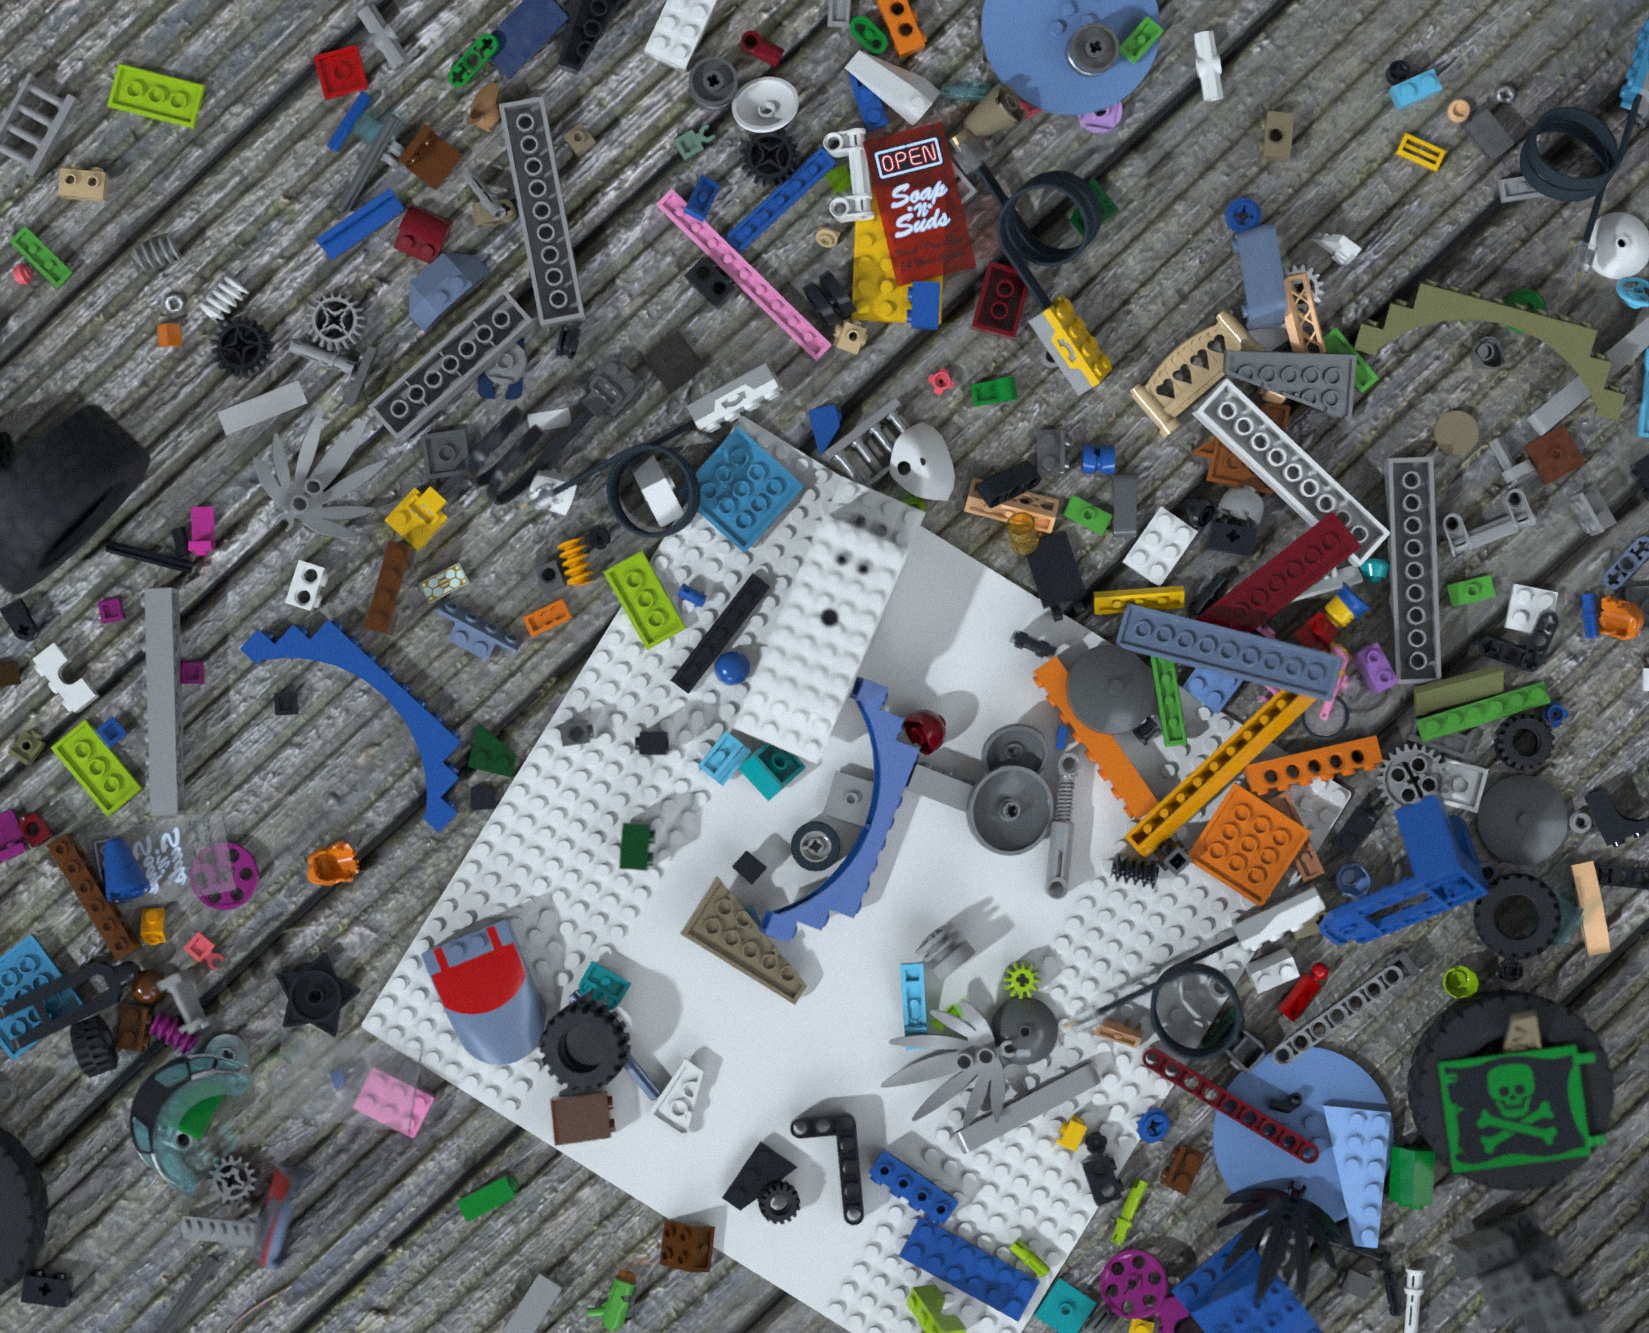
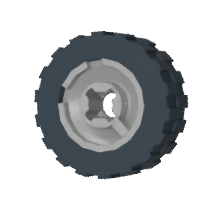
M809 822L798 828L793 835L791 852L797 864L804 869L816 872L823 871L831 867L838 859L840 840L831 826L823 822ZM813 842L820 844L819 850H812L811 845Z

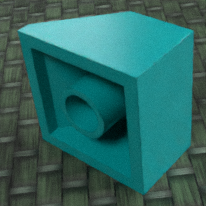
M766 742L738 769L769 802L800 774L806 766L795 754Z

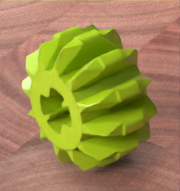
M1021 960V968H1018L1017 963L1013 962L1014 971L1010 968L1005 969L1011 976H1003L1004 981L1011 982L1006 984L1004 988L1007 990L1014 987L1010 995L1014 996L1019 991V999H1023L1024 991H1026L1029 998L1032 997L1029 989L1032 988L1038 992L1039 988L1033 984L1041 983V979L1034 978L1040 971L1030 972L1034 967L1033 963H1030L1027 969H1025L1026 963L1024 960ZM1022 973L1028 978V982H1024V986H1020V983L1016 981V977H1020L1019 974Z

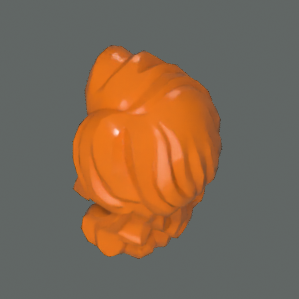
M1609 594L1601 599V608L1603 610H1600L1601 616L1597 618L1600 634L1612 635V637L1620 640H1631L1638 636L1644 624V617L1640 608L1630 601L1621 600L1615 596L1611 597Z
M343 840L331 844L329 847H320L308 857L307 878L311 883L324 886H332L340 881L353 882L354 875L359 873L360 870L358 869L360 866L357 864L359 860L354 858L357 856V852L354 851L350 843H346Z

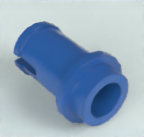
M683 583L682 589H679L677 596L693 603L696 608H702L708 597L705 595V592H699Z

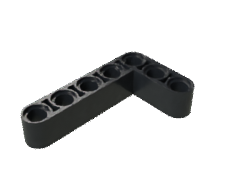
M848 1112L795 1117L791 1122L790 1131L796 1138L836 1136L844 1219L849 1225H859L864 1219L854 1116ZM846 1117L852 1121L849 1129H842L839 1126V1121L842 1118ZM823 1119L829 1122L830 1126L826 1131L818 1130L816 1124L819 1120ZM800 1121L806 1124L807 1129L804 1133H797L794 1130V1125ZM846 1140L852 1141L854 1144L853 1150L850 1152L843 1151L841 1148L842 1142ZM845 1164H854L856 1171L853 1174H846L843 1171ZM848 1186H855L858 1189L855 1197L846 1195L845 1190ZM852 1208L860 1212L859 1218L851 1220L847 1216L848 1211Z

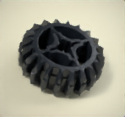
M778 130L773 131V133L765 132L764 134L756 132L757 137L750 133L749 138L752 142L747 140L743 142V145L748 149H740V153L746 155L740 158V162L747 163L742 166V170H750L747 173V178L749 179L755 175L754 184H757L762 179V187H766L767 181H771L772 188L775 187V180H778L780 185L784 184L782 177L790 180L791 176L788 172L794 174L797 172L792 165L798 166L800 164L799 160L793 159L799 157L800 152L792 151L798 147V144H789L792 142L793 136L790 135L785 139V130L781 131L780 135L777 134ZM774 140L780 144H776L774 147H767L761 142ZM757 147L762 156L754 166L751 161V155L754 148ZM786 148L789 159L786 166L783 167L778 157L782 150ZM765 152L769 155L775 153V162L770 159L764 161L766 159ZM766 167H773L778 172L765 174L760 172V170Z
M235 317V324L230 319L226 320L228 327L226 328L220 324L219 327L223 332L220 334L215 331L214 335L219 337V339L211 340L213 345H217V348L211 349V352L214 354L219 353L213 360L215 362L222 361L218 367L224 369L227 366L226 373L229 375L234 370L235 377H239L241 371L244 377H248V370L253 375L257 374L255 367L257 366L263 370L264 366L260 362L263 360L268 363L269 359L264 355L272 354L270 349H266V346L272 345V341L265 340L270 334L268 332L262 333L265 328L263 325H259L256 328L257 321L255 319L250 324L248 317H244L242 323L239 317ZM243 329L254 332L258 341H247L243 334ZM236 331L234 341L225 346L229 335ZM241 340L243 344L249 345L243 348L242 354L240 350L235 349L240 346ZM259 348L255 358L247 363L249 353ZM225 353H236L240 360V365L231 363Z

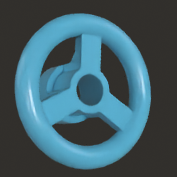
M1624 277L1617 282V293L1625 300L1627 306L1634 309L1649 307V296L1645 294L1644 287L1649 290V281L1638 277ZM1628 283L1638 284L1632 288L1623 287V285Z

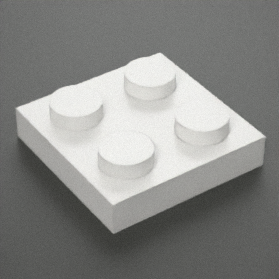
M1513 584L1504 628L1531 633L1540 612L1547 609L1555 612L1558 592ZM1552 616L1543 618L1545 622L1543 630L1547 632L1548 623H1553Z

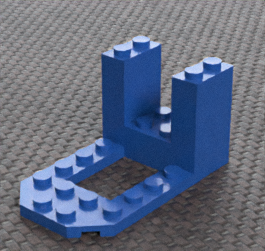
M1427 795L1419 802L1405 804L1399 810L1394 811L1415 877L1404 878L1399 884L1384 886L1379 892L1362 895L1358 900L1351 903H1342L1337 909L1330 911L1318 926L1321 934L1335 945H1346L1348 940H1356L1357 944L1367 943L1489 894L1466 821L1459 815L1448 816L1444 801L1437 795ZM1426 892L1430 895V897L1425 898L1423 902L1417 905H1407L1402 911L1387 913L1382 916V919L1377 921L1368 916V914L1420 893Z

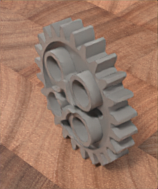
M1414 743L1412 750H1409L1408 745L1405 744L1404 751L1396 747V755L1389 752L1390 760L1383 759L1382 763L1385 765V768H1378V771L1382 772L1383 776L1376 777L1377 780L1382 781V784L1377 786V789H1384L1380 798L1388 797L1385 805L1393 803L1392 811H1395L1398 807L1401 808L1405 804H1414L1421 801L1415 786L1407 783L1410 777L1403 766V762L1407 763L1413 777H1419L1416 783L1424 797L1427 795H1437L1443 801L1445 800L1441 793L1449 792V790L1444 788V785L1450 784V781L1445 780L1444 776H1447L1450 772L1442 770L1447 764H1439L1438 761L1441 755L1434 758V749L1427 753L1425 752V745H1423L1421 750H1418L1417 744ZM1414 759H1421L1424 762V769L1422 771H1415L1412 768ZM1394 769L1403 771L1404 778L1402 781L1393 780L1391 775ZM1425 779H1431L1435 784L1434 789L1430 792L1425 791L1422 787ZM1405 789H1410L1414 792V799L1410 802H1406L1402 798V792Z

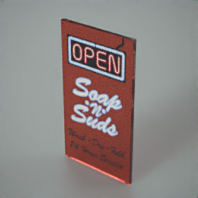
M936 122L935 124L864 141L863 145L897 286L902 287L903 285L913 283V281H922L977 267L943 123Z

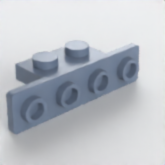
M443 600L436 610V613L455 622L448 641L486 661L490 658L496 644L516 653L523 643V640L519 639L515 634L498 628L496 624L479 618L475 613L458 607L454 602Z

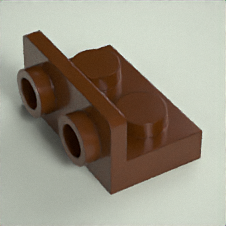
M132 1003L123 1004L117 1048L134 1050L140 1053L145 1052V1048H149L151 1035H148V1029L154 1021V1012H151V1006Z
M1180 1142L1179 1146H1174L1170 1154L1172 1161L1169 1167L1165 1166L1161 1173V1184L1187 1196L1206 1154Z

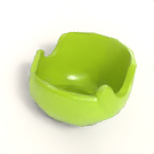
M1460 964L1446 969L1443 974L1442 984L1445 991L1456 999L1469 998L1478 991L1479 980L1476 973L1470 967Z

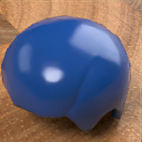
M738 651L726 652L719 656L714 664V674L718 681L727 686L737 685L745 681L750 674V663L747 657Z

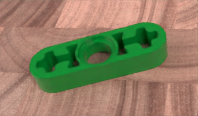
M493 34L482 35L449 71V83L454 87L466 86L498 51L500 46L499 39ZM492 39L491 45L493 48L485 49L483 53L486 54V57L484 58L483 54L477 51L476 48L478 47L479 50H482L486 45L484 40ZM471 54H476L479 57L480 61L476 67H471L468 63V58ZM465 68L471 71L470 74L466 71L462 75L463 82L455 81V72L461 73Z

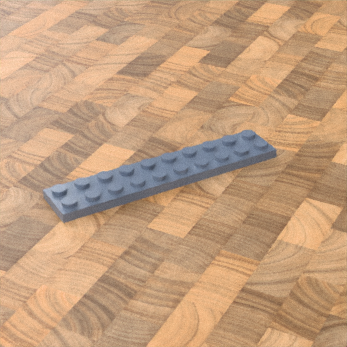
M1127 603L1115 646L1132 652L1331 703L1344 658L1129 603Z

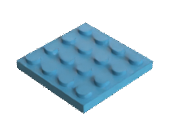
M738 426L695 473L700 487V504L697 512L744 554L805 487ZM688 483L678 492L687 503L689 502Z
M30 934L0 957V1007L65 977L34 934ZM72 986L42 1001L51 1021L86 1005ZM34 1005L0 1020V1045L12 1061L42 1040L40 1039L14 1051L10 1040L43 1025Z

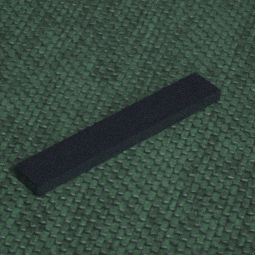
M752 573L670 681L689 694L770 589V586Z

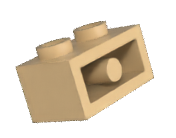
M68 165L67 169H60L58 195L64 199L107 203L110 176L103 172L104 169L90 167V171L81 170L80 166Z

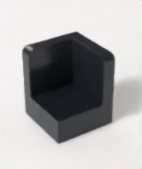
M745 851L732 866L751 885L767 868L749 851Z

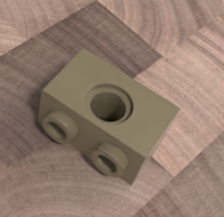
M1267 111L1265 117H1261L1260 130H1263V139H1259L1258 152L1261 153V159L1288 162L1291 155L1295 113ZM1277 131L1281 135V140L1273 141L1270 138V132Z

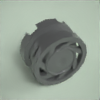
M1104 1304L1089 1319L1085 1329L1093 1333H1108L1117 1322L1119 1316L1116 1313H1111L1109 1307Z

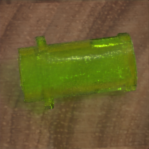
M953 1005L945 1010V1012L959 1018L961 1017ZM933 1016L934 1019L931 1023L937 1031H945L947 1026Z

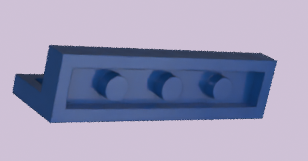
M389 188L316 238V240L330 260L333 261L406 210Z

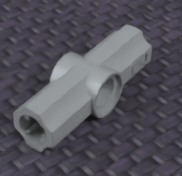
M367 5L357 13L369 31V36L380 52L382 51L394 71L406 66L410 62L409 57L399 44L398 37L390 25L384 21L375 5Z

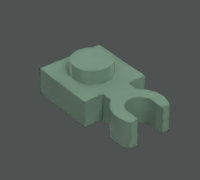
M708 125L702 126L696 135L693 130H690L673 140L684 161L703 151L702 143H711L715 140L714 135L710 137L703 135L709 129Z

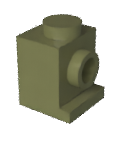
M33 729L31 731L24 730L8 753L25 765H32L46 745V742L41 740L43 736ZM27 741L31 744L29 750L24 749V744Z

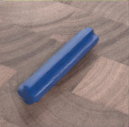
M365 92L359 94L327 143L329 149L338 152L371 102L372 98Z

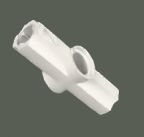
M1202 31L1195 33L1196 70L1198 78L1201 80L1203 100L1216 101L1223 99L1220 78L1221 62L1216 52L1214 32Z

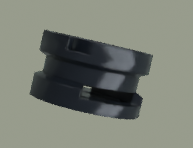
M562 325L557 342L556 356L562 357L564 355L568 359L574 360L580 339V329L574 328L571 330L568 326Z

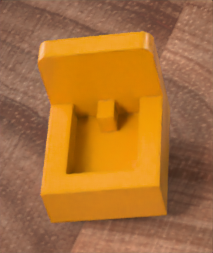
M165 908L142 909L140 934L144 943L156 945L166 942Z

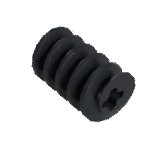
M1116 853L1113 858L1110 878L1112 875H1115L1116 882H1118L1123 876L1126 884L1130 878H1133L1134 885H1137L1138 881L1141 880L1142 887H1145L1150 882L1151 889H1154L1158 878L1159 865L1156 867L1155 860H1152L1147 865V859L1145 858L1139 864L1138 857L1135 856L1130 862L1129 855H1125L1121 860L1120 853Z

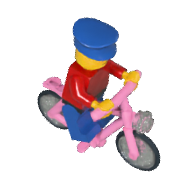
M1342 582V588L1336 591V596L1325 606L1327 613L1318 612L1289 639L1291 643L1288 644L1320 652L1326 648L1332 655L1344 658L1342 669L1345 671L1347 664L1350 663V659L1352 661L1353 659L1342 645L1335 642L1334 638L1340 632L1337 627H1346L1354 618L1360 622L1364 611H1369L1371 608L1345 582ZM1259 626L1256 629L1268 639L1279 641L1274 637L1277 633L1268 626H1265L1264 629ZM1344 674L1338 679L1332 703L1317 699L1301 714L1303 727L1309 735L1319 740H1331L1345 731L1349 722V710L1346 703L1338 696L1340 690L1344 693V697L1348 698L1350 695L1354 697L1361 688L1359 685L1360 679H1354L1352 676L1347 677ZM1245 680L1243 681V683L1245 684L1253 683ZM1265 686L1269 692L1265 697L1261 695L1259 699L1266 704L1280 689Z

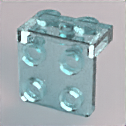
M1555 893L1561 909V924L1559 932L1551 945L1560 947L1561 945L1565 946L1572 936L1570 931L1574 925L1578 927L1584 919L1582 914L1584 909L1574 906ZM1539 918L1531 928V932H1533L1536 929L1539 922Z

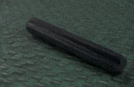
M108 541L106 545V552L189 574L192 573L194 568L193 562L114 541Z

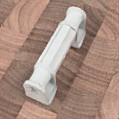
M864 128L831 132L823 140L824 148L832 157L849 156L853 196L835 198L831 201L829 207L835 219L842 223L874 218V213L871 209L873 196L868 148L865 147L864 138L866 129ZM833 142H840L839 147L830 149ZM846 206L844 213L837 214L839 207Z

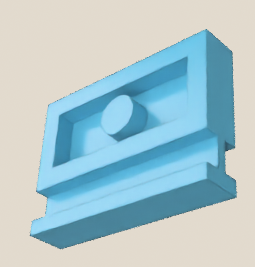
M725 731L698 766L724 786L752 751L729 732Z

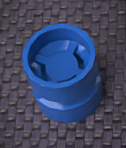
M1082 445L1081 472L1083 474H1094L1096 471H1099L1101 474H1114L1115 445H1102L1100 448H1097L1096 445Z

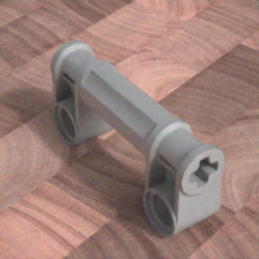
M1520 489L1505 491L1501 501L1507 516L1468 531L1465 528L1463 519L1458 514L1451 513L1442 516L1439 520V528L1451 558L1456 557V554L1465 550L1472 551L1483 545L1518 533L1519 529L1529 525L1532 527L1536 526L1535 516L1524 492ZM1511 493H1515L1518 496V503L1516 505H1512L1509 502ZM1450 517L1456 521V526L1453 530L1446 526V521Z

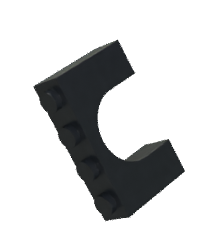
M1606 785L1584 795V799L1606 846L1612 844L1613 847L1625 843V838L1633 835L1634 838H1637L1647 833L1649 816L1641 819H1631L1622 815L1615 807Z

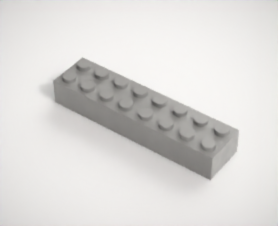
M502 288L373 401L368 408L395 439L402 444L484 370L492 365L496 359L534 328L536 324L510 294Z

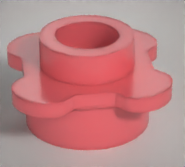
M945 368L940 369L935 375L931 374L928 377V382L932 383L934 393L937 395H941L944 390L954 387V381L950 379L948 370Z

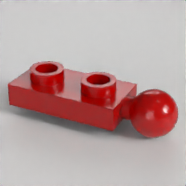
M1323 962L1315 963L1311 967V976L1309 977L1304 973L1277 1009L1294 1022L1321 988L1317 982L1328 976V966Z

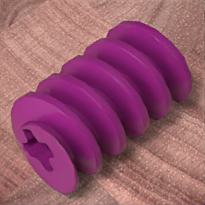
M162 1009L151 1026L150 1035L153 1036L158 1033V1040L166 1037L165 1044L170 1045L174 1042L173 1049L177 1050L181 1047L180 1053L182 1055L188 1051L190 1052L199 1040L202 1032H199L196 1036L193 1033L189 1034L188 1031L181 1033L179 1028L187 1025L186 1022L178 1026L179 1018L177 1017L175 1020L170 1021L172 1014L169 1013L164 1017V1009Z

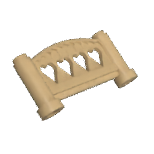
M1226 309L1216 316L1218 322L1215 325L1193 335L1174 349L1158 366L1145 386L1139 383L1130 391L1131 397L1160 429L1159 433L1164 439L1181 425L1176 417L1226 375L1223 373L1224 354L1209 350L1207 347L1208 342L1214 341L1215 336L1222 335L1224 337L1226 350L1267 351L1262 343L1258 344L1235 316ZM1199 350H1205L1208 356L1209 369L1192 365L1190 363L1191 357L1197 356ZM1183 364H1187L1190 367L1192 384L1174 379L1173 373L1180 370ZM1166 379L1172 380L1175 399L1157 394V386L1163 385Z

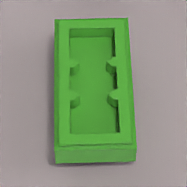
M1075 495L1072 496L1063 513V516L1103 536L1113 515Z
M1491 575L1446 585L1451 607L1496 597Z

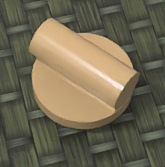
M819 225L816 241L823 247H833L837 244L841 232Z

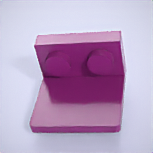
M13 810L0 814V864L31 850L26 838L17 828L19 822Z

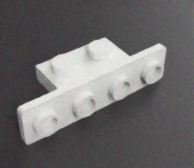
M1353 565L1338 570L1334 567L1291 602L1342 588V582H1345L1348 586L1363 582V577L1358 567Z

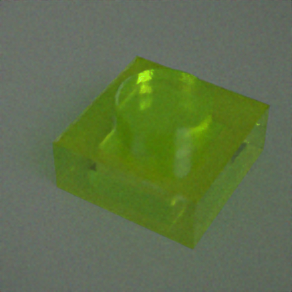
M844 164L824 175L835 196L852 187L851 175Z

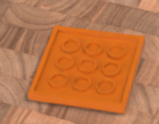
M1234 782L1187 855L1193 860V864L1262 908L1311 834V831Z

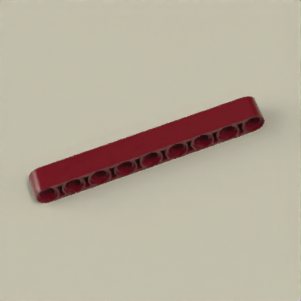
M1148 1047L1142 1052L1141 1056L1144 1065L1304 1163L1312 1164L1318 1160V1147L1300 1134L1158 1048ZM1149 1052H1156L1158 1054L1157 1062L1153 1064L1146 1061L1147 1054ZM1176 1064L1178 1067L1177 1073L1174 1075L1166 1074V1066ZM1190 1075L1197 1078V1084L1193 1087L1185 1085V1079ZM1209 1087L1217 1090L1216 1096L1212 1099H1208L1204 1095L1205 1090ZM1233 1099L1236 1101L1234 1110L1228 1111L1224 1108L1226 1100ZM1248 1111H1253L1256 1114L1255 1120L1250 1123L1245 1122L1244 1114ZM1273 1123L1275 1125V1130L1272 1134H1265L1263 1132L1265 1124ZM1286 1135H1293L1295 1138L1291 1146L1283 1145V1138ZM1306 1147H1313L1314 1154L1310 1158H1305L1302 1155L1303 1149Z

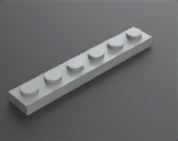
M198 1215L182 1216L181 1231L185 1239L252 1247L262 1246L261 1222Z

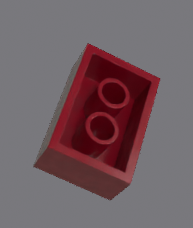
M989 261L971 330L1012 341L1015 340L1028 288L1014 267Z

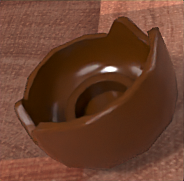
M155 970L141 971L139 979L131 984V992L136 1000L144 1004L157 1002L166 992V990L160 991L157 985L164 978L161 973Z

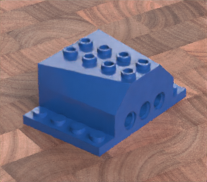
M1241 1232L1171 1289L1172 1293L1205 1333H1323L1278 1274H1276L1258 1304L1255 1303L1257 1276L1262 1256L1253 1247L1225 1273H1221L1228 1255L1242 1236Z

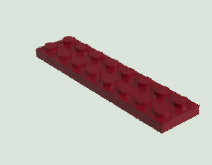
M1332 511L1194 620L1250 634L1358 550L1361 545L1337 514Z

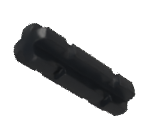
M1389 1271L1383 1274L1384 1282L1387 1284L1385 1289L1387 1300L1390 1304L1389 1311L1391 1316H1400L1403 1314L1402 1306L1399 1304L1401 1300L1398 1284L1396 1283L1397 1277L1394 1271Z

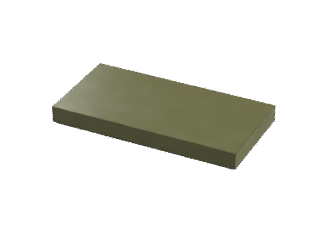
M1498 664L1414 687V713L1416 718L1503 694L1504 670L1502 665Z

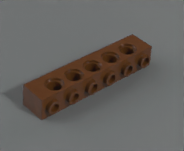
M65 833L46 845L117 961L124 960L143 948L114 899H112L113 903L107 901L105 885L74 834Z

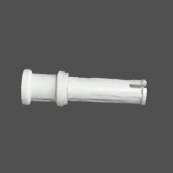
M1406 1267L1405 1272L1408 1274L1407 1286L1404 1287V1291L1407 1294L1404 1333H1418L1420 1297L1424 1293L1422 1286L1423 1274H1426V1269Z

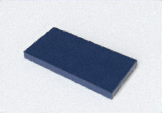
M523 0L491 33L499 39L500 46L490 60L507 79H511L571 19V16L556 0ZM485 39L484 42L486 43V45L482 49L483 52L487 48H493V46L491 45L493 40Z

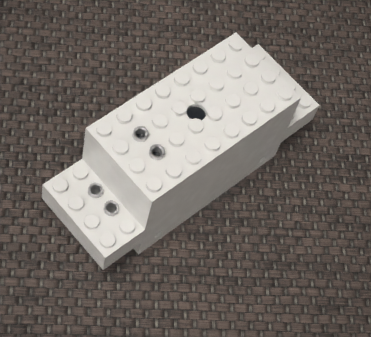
M841 477L751 682V688L733 728L818 764L926 512ZM859 518L864 521V524L861 526L855 522ZM877 528H883L885 533L882 535L876 532Z

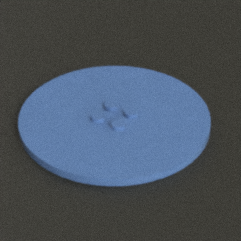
M985 0L981 19V36L986 57L992 70L1003 85L1008 84L1014 89L1023 102L1053 114L1068 116L1085 115L1115 105L1136 89L1147 75L1154 61L1160 37L1135 65L1119 53L1117 60L1106 72L1099 76L1088 78L1074 72L1066 61L1065 49L1071 36L1080 27L1088 23L1097 22L1108 26L1114 31L1119 40L1120 47L1147 16L1159 26L1160 16L1156 0Z
M1311 1047L1284 1066L1275 1065L1271 1060V1052H1268L1248 1074L1239 1072L1225 1090L1313 1142L1318 1147L1319 1158L1312 1164L1304 1163L1216 1109L1212 1142L1216 1163L1221 1176L1233 1194L1253 1188H1273L1287 1192L1289 1183L1293 1180L1295 1181L1293 1186L1297 1190H1300L1303 1184L1306 1185L1303 1199L1319 1206L1334 1222L1344 1219L1348 1215L1322 1105L1390 1112L1386 1099L1378 1085L1364 1069L1352 1060L1331 1050ZM1279 1049L1276 1057L1279 1061L1285 1062L1288 1054L1285 1050ZM1292 1093H1299L1302 1096L1300 1107L1289 1114L1269 1109L1271 1098L1283 1101ZM1228 1099L1224 1103V1108L1228 1111L1234 1110L1236 1107V1101L1233 1099ZM1246 1112L1244 1114V1121L1248 1123L1253 1122L1256 1117L1255 1112ZM1391 1116L1385 1176L1390 1165L1391 1146L1394 1145V1129ZM1267 1123L1263 1127L1265 1134H1272L1275 1130L1273 1123ZM1286 1135L1283 1138V1145L1291 1146L1295 1141L1294 1136ZM1313 1147L1303 1149V1157L1310 1158L1313 1156ZM1265 1210V1211H1263V1212H1261V1213H1258L1257 1215H1259V1216L1261 1217L1263 1214H1265V1213L1268 1212L1269 1210Z

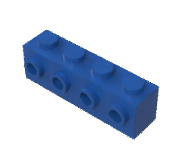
M885 1149L882 1150L868 1171L872 1175L870 1179L879 1186L883 1183L887 1185L892 1195L898 1199L901 1196L909 1201L908 1206L917 1212L920 1209L928 1214L926 1218L936 1225L939 1222L944 1225L959 1203L958 1199Z

